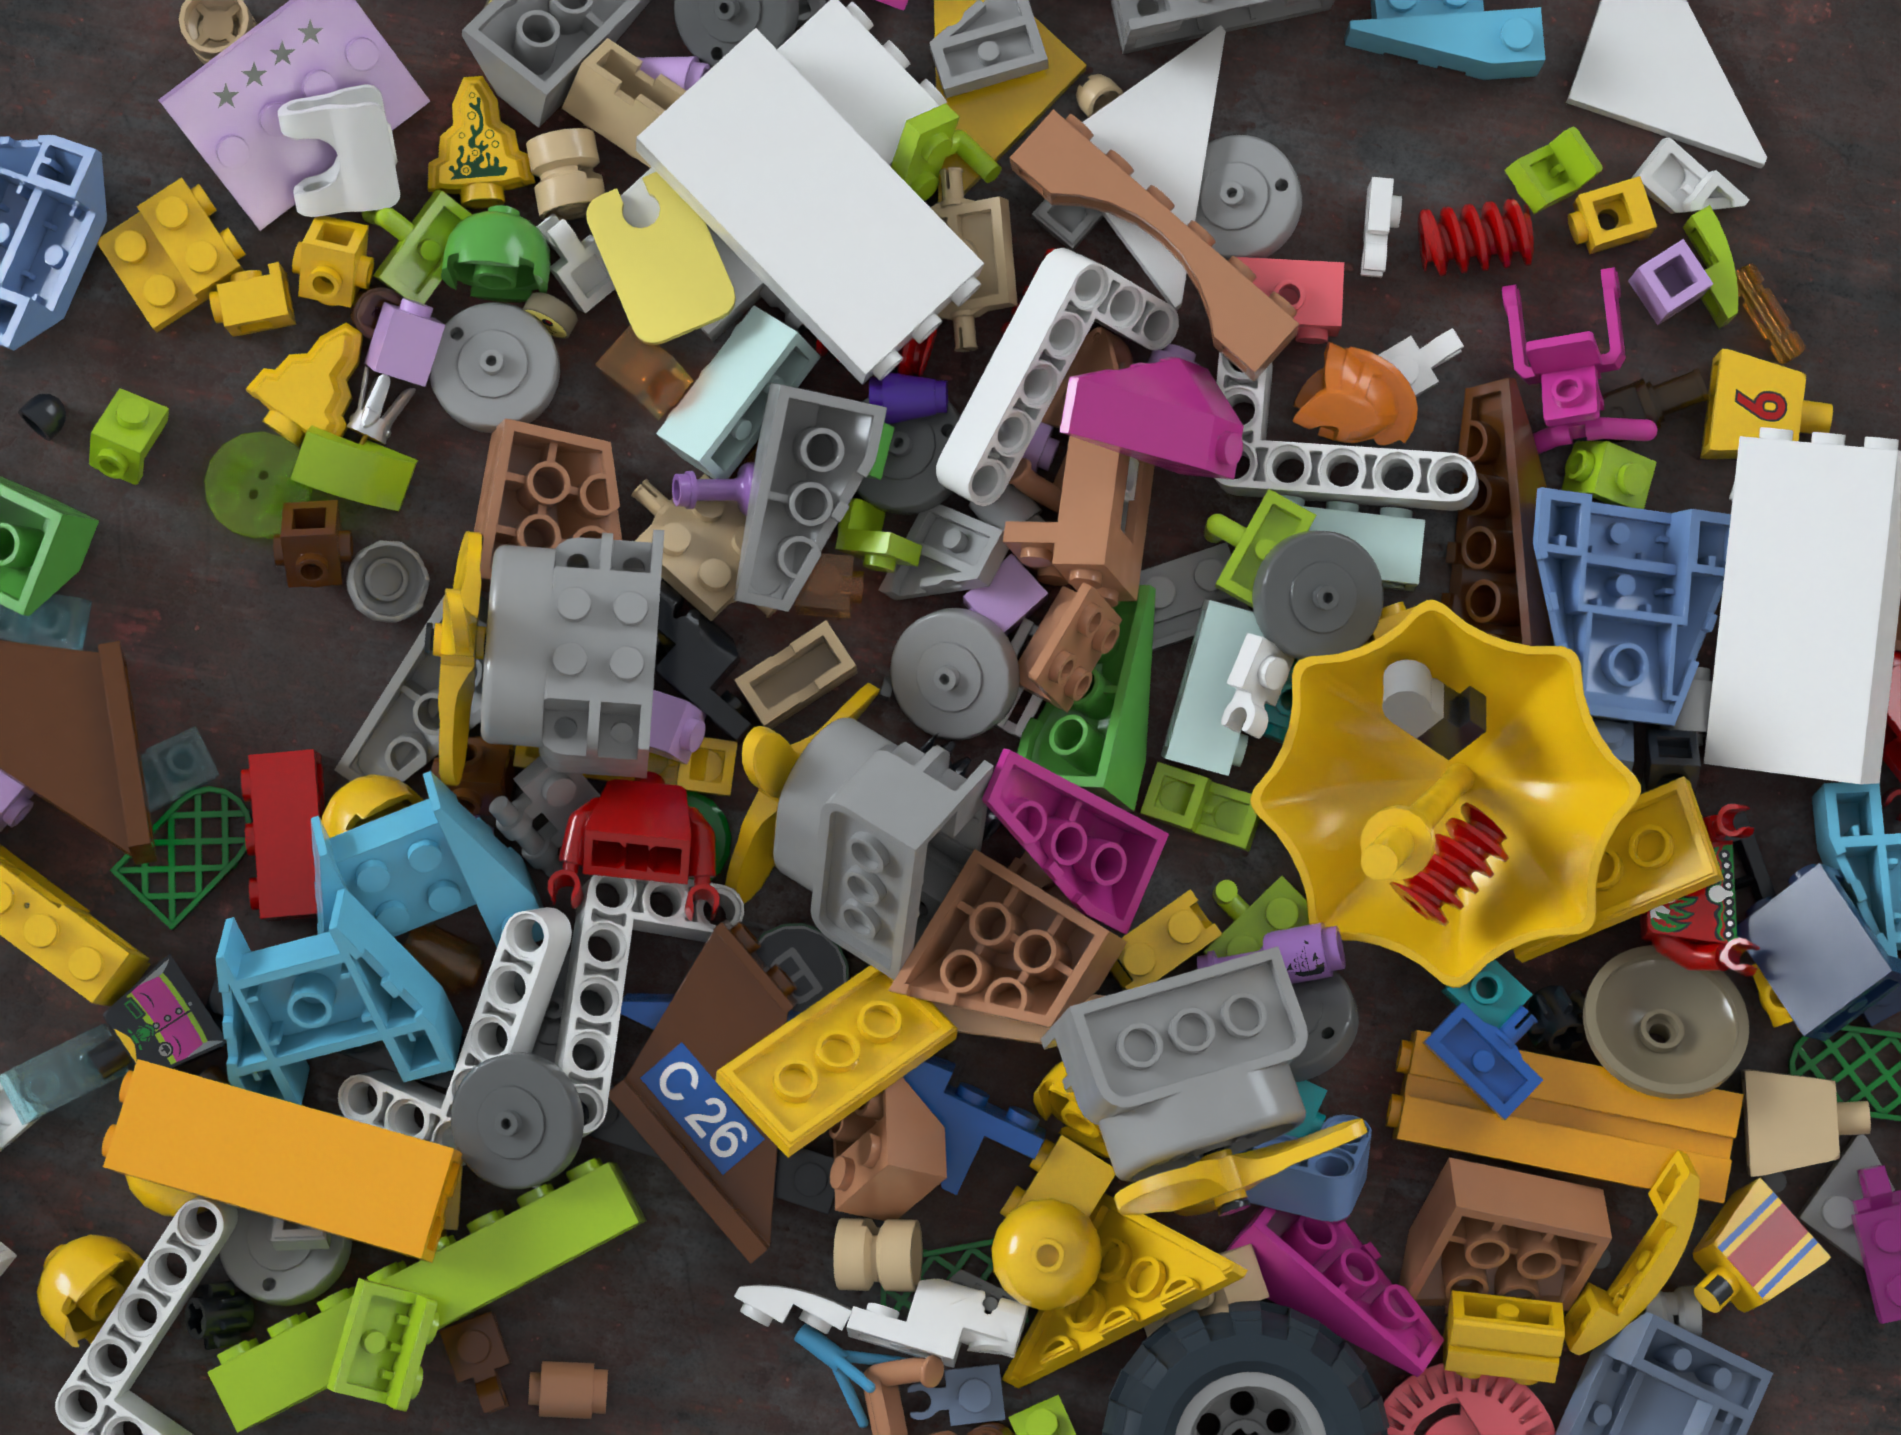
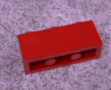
M314 749L248 755L249 769L241 770V789L244 801H252L253 823L245 824L248 856H256L257 877L249 878L252 910H259L260 919L268 922L316 918L318 913L315 898L316 881L311 818L319 815L322 820V815L326 809L322 754Z

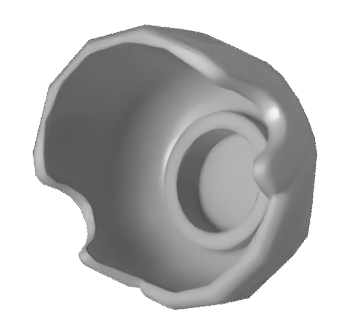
M379 540L360 550L352 560L346 577L347 591L355 609L372 621L396 623L410 618L423 607L430 582L428 570L424 567V562L416 551L402 542Z

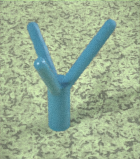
M807 1323L800 1328L794 1338V1341L832 1369L859 1427L866 1428L869 1421L849 1378L868 1393L874 1392L876 1387L871 1380L851 1363L874 1365L876 1363L906 1359V1357L843 1350Z

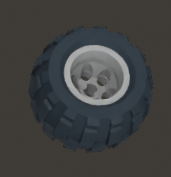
M1241 1301L1228 1304L1229 1312H1220L1200 1317L1197 1310H1192L1168 1323H1164L1146 1338L1119 1373L1109 1395L1104 1427L1102 1429V1435H1200L1196 1426L1201 1416L1205 1413L1215 1414L1219 1419V1428L1213 1435H1232L1237 1429H1241L1246 1434H1251L1255 1431L1257 1435H1388L1389 1423L1382 1396L1378 1393L1366 1369L1367 1366L1346 1341L1337 1336L1320 1321L1290 1307L1263 1301ZM1240 1391L1249 1392L1253 1399L1251 1409L1244 1414H1237L1230 1407L1231 1397ZM1282 1409L1287 1412L1289 1424L1284 1431L1272 1432L1268 1429L1266 1419L1271 1411Z

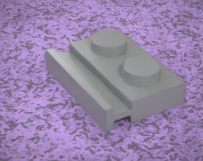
M1227 542L1141 571L1139 585H1151L1156 589L1152 652L1194 638L1204 599L1251 611L1247 604L1214 587L1231 557Z

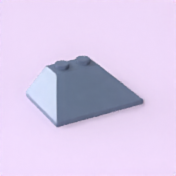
M1646 1312L1628 1324L1615 1336L1592 1350L1555 1435H1746L1773 1373L1669 1321Z

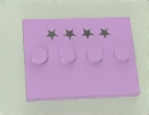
M289 0L161 97L159 102L255 226L261 231L295 205L293 190L299 182L307 177L326 172L334 164L337 157L336 150L329 143L320 139L296 140L284 136L281 132L277 112L283 104L291 100L328 94L348 87L365 84L374 85L382 94L386 120L391 124V129L394 130L428 104L430 100L356 0Z

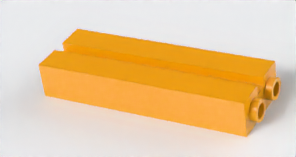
M1416 1030L1412 1032L1410 1041L1401 1040L1395 1069L1396 1072L1404 1073L1400 1095L1391 1094L1385 1126L1394 1127L1392 1139L1646 1190L1652 1189L1676 1151L1680 1150L1688 1155L1700 1177L1699 1200L1724 1204L1732 1160H1730L1733 1138H1736L1744 1094L1713 1089L1691 1098H1659L1628 1087L1602 1066L1519 1050L1523 1061L1543 1081L1506 1120H1502L1422 1043L1431 1032Z
M137 1059L134 1071L129 1070L126 1073L119 1092V1101L123 1105L117 1124H112L108 1128L102 1144V1155L106 1157L103 1165L104 1168L427 1262H433L446 1220L443 1219L448 1199L453 1197L463 1164L460 1151Z

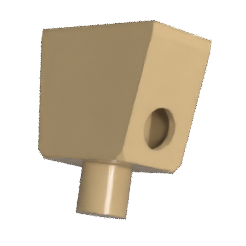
M1751 1069L1741 1070L1742 1094H1744L1743 1118L1746 1171L1751 1177L1840 1159L1839 1135L1870 1134L1871 1120L1868 1101L1837 1102L1836 1084L1833 1080Z

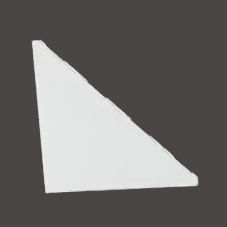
M1687 0L1600 1L1566 103L1761 169L1765 165L1767 156Z
M1221 25L1082 122L1094 135L1090 142L1105 155L1111 149L1123 157L1134 169L1131 177L1145 190L1150 185H1153L1162 191L1175 205L1171 212L1186 225L1191 220L1195 221L1226 33ZM1100 211L1167 303L1175 310L1181 308L1187 274L1183 266L1159 241L1138 226L1112 214Z

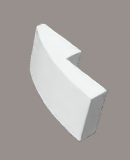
M743 1285L738 1288L734 1295L735 1298L744 1302L740 1309L741 1313L769 1327L773 1319L783 1324L793 1305H796L803 1309L799 1316L800 1320L828 1334L832 1326L842 1331L852 1311V1308L817 1293L780 1285Z

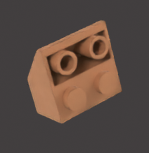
M903 1077L829 1129V1135L833 1139L834 1162L830 1171V1184L835 1189V1211L882 1221L899 1219L947 1178L945 1127Z

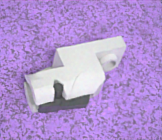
M960 1270L947 1281L943 1279L920 1280L906 1322L898 1320L899 1312L884 1305L868 1303L866 1310L853 1306L847 1324L848 1337L915 1357L927 1358L930 1355L938 1356L942 1359L945 1366L954 1368L961 1343L968 1345L967 1351L999 1354L1014 1358L1029 1308L1026 1305L1020 1304L1004 1289L996 1287L964 1270Z

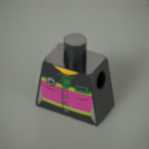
M170 954L102 1014L114 1035L86 1053L102 1078L106 1080L130 1063H133L135 1066L137 1059L176 1069L220 1050L227 1045V1041Z

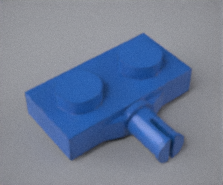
M1462 1002L1422 1043L1502 1120H1506L1543 1081L1523 1061L1518 1047L1515 1045L1538 1021L1532 1014L1528 1015L1515 1029V1026L1529 1012L1520 1005L1498 1029L1493 1025L1483 1022Z

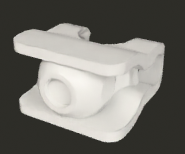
M368 84L348 87L328 94L291 100L278 109L280 128L284 136L296 140L320 139L329 143L337 152L334 164L326 172L307 177L294 187L293 193L298 213L303 216L318 217L343 212L380 210L396 205L400 199L395 168L398 161L391 124L386 120L382 94L378 88Z

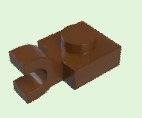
M490 1311L440 1330L439 1332L457 1383L474 1379L477 1395L484 1414H491L509 1407L510 1404L497 1369L508 1366L512 1362L494 1312Z

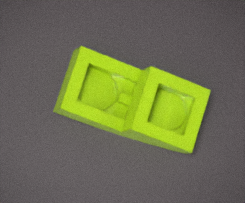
M1709 205L1691 215L1684 224L1683 229L1706 265L1707 269H1705V272L1713 282V285L1701 300L1720 329L1738 314V286L1728 241L1719 220Z
M311 426L306 432L290 480L348 500L399 511L418 460L369 440L362 446Z
M1157 762L1140 812L1144 816L1247 852L1250 851L1261 819L1251 806L1250 797L1252 794L1212 782L1207 777Z

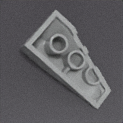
M492 0L462 30V37L497 96L539 128L565 102L581 63L607 38L616 43L651 0Z
M770 383L757 445L734 594L735 601L789 612L821 557V551L838 522H841L850 507L848 504L856 490L876 462L887 407Z
M445 595L428 620V623H433L434 629L435 623H442L443 599ZM480 596L479 626L486 627L487 632L489 601ZM426 625L334 769L350 782L370 774L394 777L404 782L439 754L440 719L438 693L441 657L433 656L432 650L431 656H425L424 654ZM476 659L475 691L471 704L469 730L481 722L484 660Z

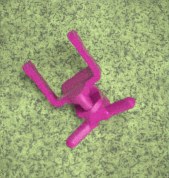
M1615 267L1601 269L1610 351L1602 355L1598 349L1594 334L1590 331L1526 343L1520 290L1517 289L1516 284L1502 287L1504 308L1509 321L1514 370L1528 385L1538 383L1542 385L1543 418L1549 427L1533 433L1538 455L1558 446L1573 444V439L1587 437L1588 441L1600 439L1650 441L1657 435V426L1651 420L1600 417V410L1605 409L1598 379H1601V373L1619 370L1626 359L1619 306L1621 289L1618 272H1616Z

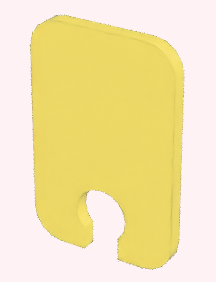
M657 172L642 177L649 195L656 199L660 207L658 218L650 226L638 228L626 222L623 216L624 204L617 188L593 199L586 212L587 223L631 327L637 338L648 345L663 344L723 319L731 313L736 301L734 288L706 223Z

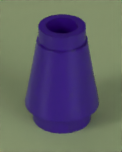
M890 372L880 381L877 377H870L869 404L887 407L884 423L888 425L937 415V413H948L947 380L936 381V379Z

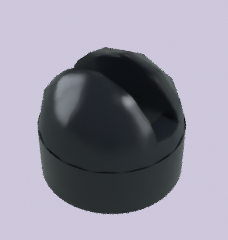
M38 394L34 396L18 411V414L26 424L47 441H51L57 435L66 421V411L63 403L58 397L51 394Z

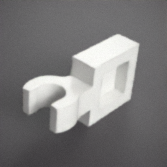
M553 213L536 226L545 236L547 243L561 257L550 266V271L577 309L586 313L615 290L592 235L587 236L580 242L567 221L564 219L559 221Z
M1452 328L1433 339L1421 349L1418 348L1412 336H1409L1378 356L1389 361L1401 371L1410 383L1415 396L1418 397L1438 385L1439 380L1432 369L1461 353V349L1464 346Z
M1247 633L1227 681V684L1236 688V692L1223 712L1221 724L1238 733L1242 728V731L1260 739L1268 725V714L1264 704L1276 706L1295 659L1285 655L1273 642L1266 638Z

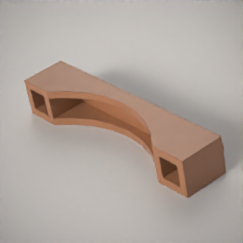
M1053 109L1011 155L1012 171L1051 205L1080 206L1106 212L1138 226L1159 241L1183 266L1198 290L1209 319L1213 346L1255 382L1298 334L1299 323L1293 319L1297 315L1295 308L1278 293L1272 292L1268 297L1252 282L1257 278L1256 275L1241 260L1232 256L1227 261L1215 251L1212 246L1216 241L1201 225L1193 220L1186 225L1171 212L1175 205L1162 191L1153 185H1150L1145 190L1131 177L1134 169L1123 157L1111 149L1105 155L1090 142L1094 135L1078 118L1069 114L1064 119Z

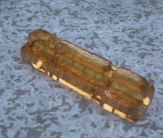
M1751 263L1736 270L1738 297H1744L1745 303L1742 305L1763 339H1770L1772 342V346L1769 348L1777 361L1785 364L1800 356L1806 350V346L1796 330L1791 332L1789 329V325L1792 323L1770 287L1764 289L1762 282L1765 279L1756 265Z

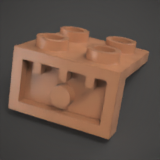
M1083 582L1077 592L1062 586L1018 661L1020 672L1019 687L1067 713L1074 701H1079L1088 691L1092 681L1091 672L1101 655L1108 653L1115 645L1120 632L1119 625L1123 620L1093 586Z

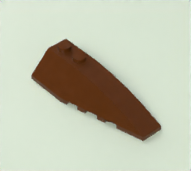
M1505 378L1466 388L1458 454L1466 457L1474 466L1478 477L1479 490L1476 499L1471 505L1462 510H1457L1455 542H1448L1446 563L1452 564L1449 593H1442L1441 603L1446 605L1466 623L1489 635L1529 646H1555L1533 546L1537 488H1547L1516 379ZM1462 473V482L1459 488H1454L1453 494L1461 492L1467 486L1468 476L1465 473Z

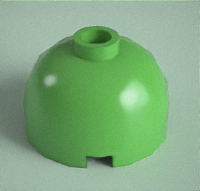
M503 205L491 206L488 208V211L475 213L464 219L450 233L444 251L441 278L449 287L455 290L457 289V281L471 285L470 296L497 302H525L532 294V290L539 289V292L547 293L551 266L550 249L542 232L531 221L521 217L518 210Z

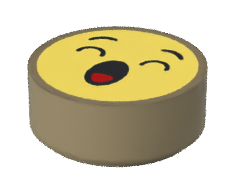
M542 292L532 293L522 309L537 317L547 328L550 335L559 339H567L578 322L576 313L567 304Z

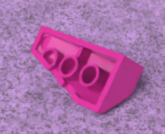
M1167 357L1159 359V362L1136 363L1131 364L1130 368L1120 370L1106 369L1069 377L1060 433L1178 474L1234 480L1237 463L1243 451L1242 433L1244 426L1207 368L1178 357Z
M1003 748L982 801L1080 913L1126 935L1169 834L1023 756Z
M1261 1206L1226 1251L1252 1244L1270 1296L1266 1299L1278 1305L1290 1307L1320 1321L1337 1336L1419 1377L1444 1342V1338L1404 1286L1391 1283L1376 1263L1382 1256L1371 1242L1363 1245L1345 1222L1351 1215L1340 1221L1329 1222Z

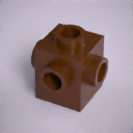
M338 500L283 503L281 532L274 534L273 551L275 565L285 566L288 588H318L328 585H343L344 563L352 562L354 559L352 531L342 530Z
M480 736L468 738L465 766L458 786H446L456 794L458 802L473 816H493L489 811V806L497 797L505 796L512 803L517 786L513 778L519 774L518 767H513L515 756L513 745L490 744ZM436 757L433 761L431 772L441 780L439 757Z

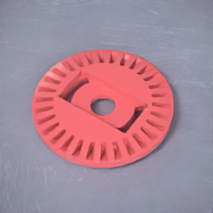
M1444 1363L1427 1367L1419 1377L1414 1375L1407 1377L1383 1401L1389 1423L1388 1435H1415L1416 1428L1424 1418L1443 1406L1460 1403L1459 1413L1438 1419L1426 1430L1424 1435H1555L1556 1433L1553 1422L1544 1405L1526 1385L1518 1384L1511 1378L1481 1375L1480 1378L1476 1379L1464 1378L1454 1371L1444 1370Z

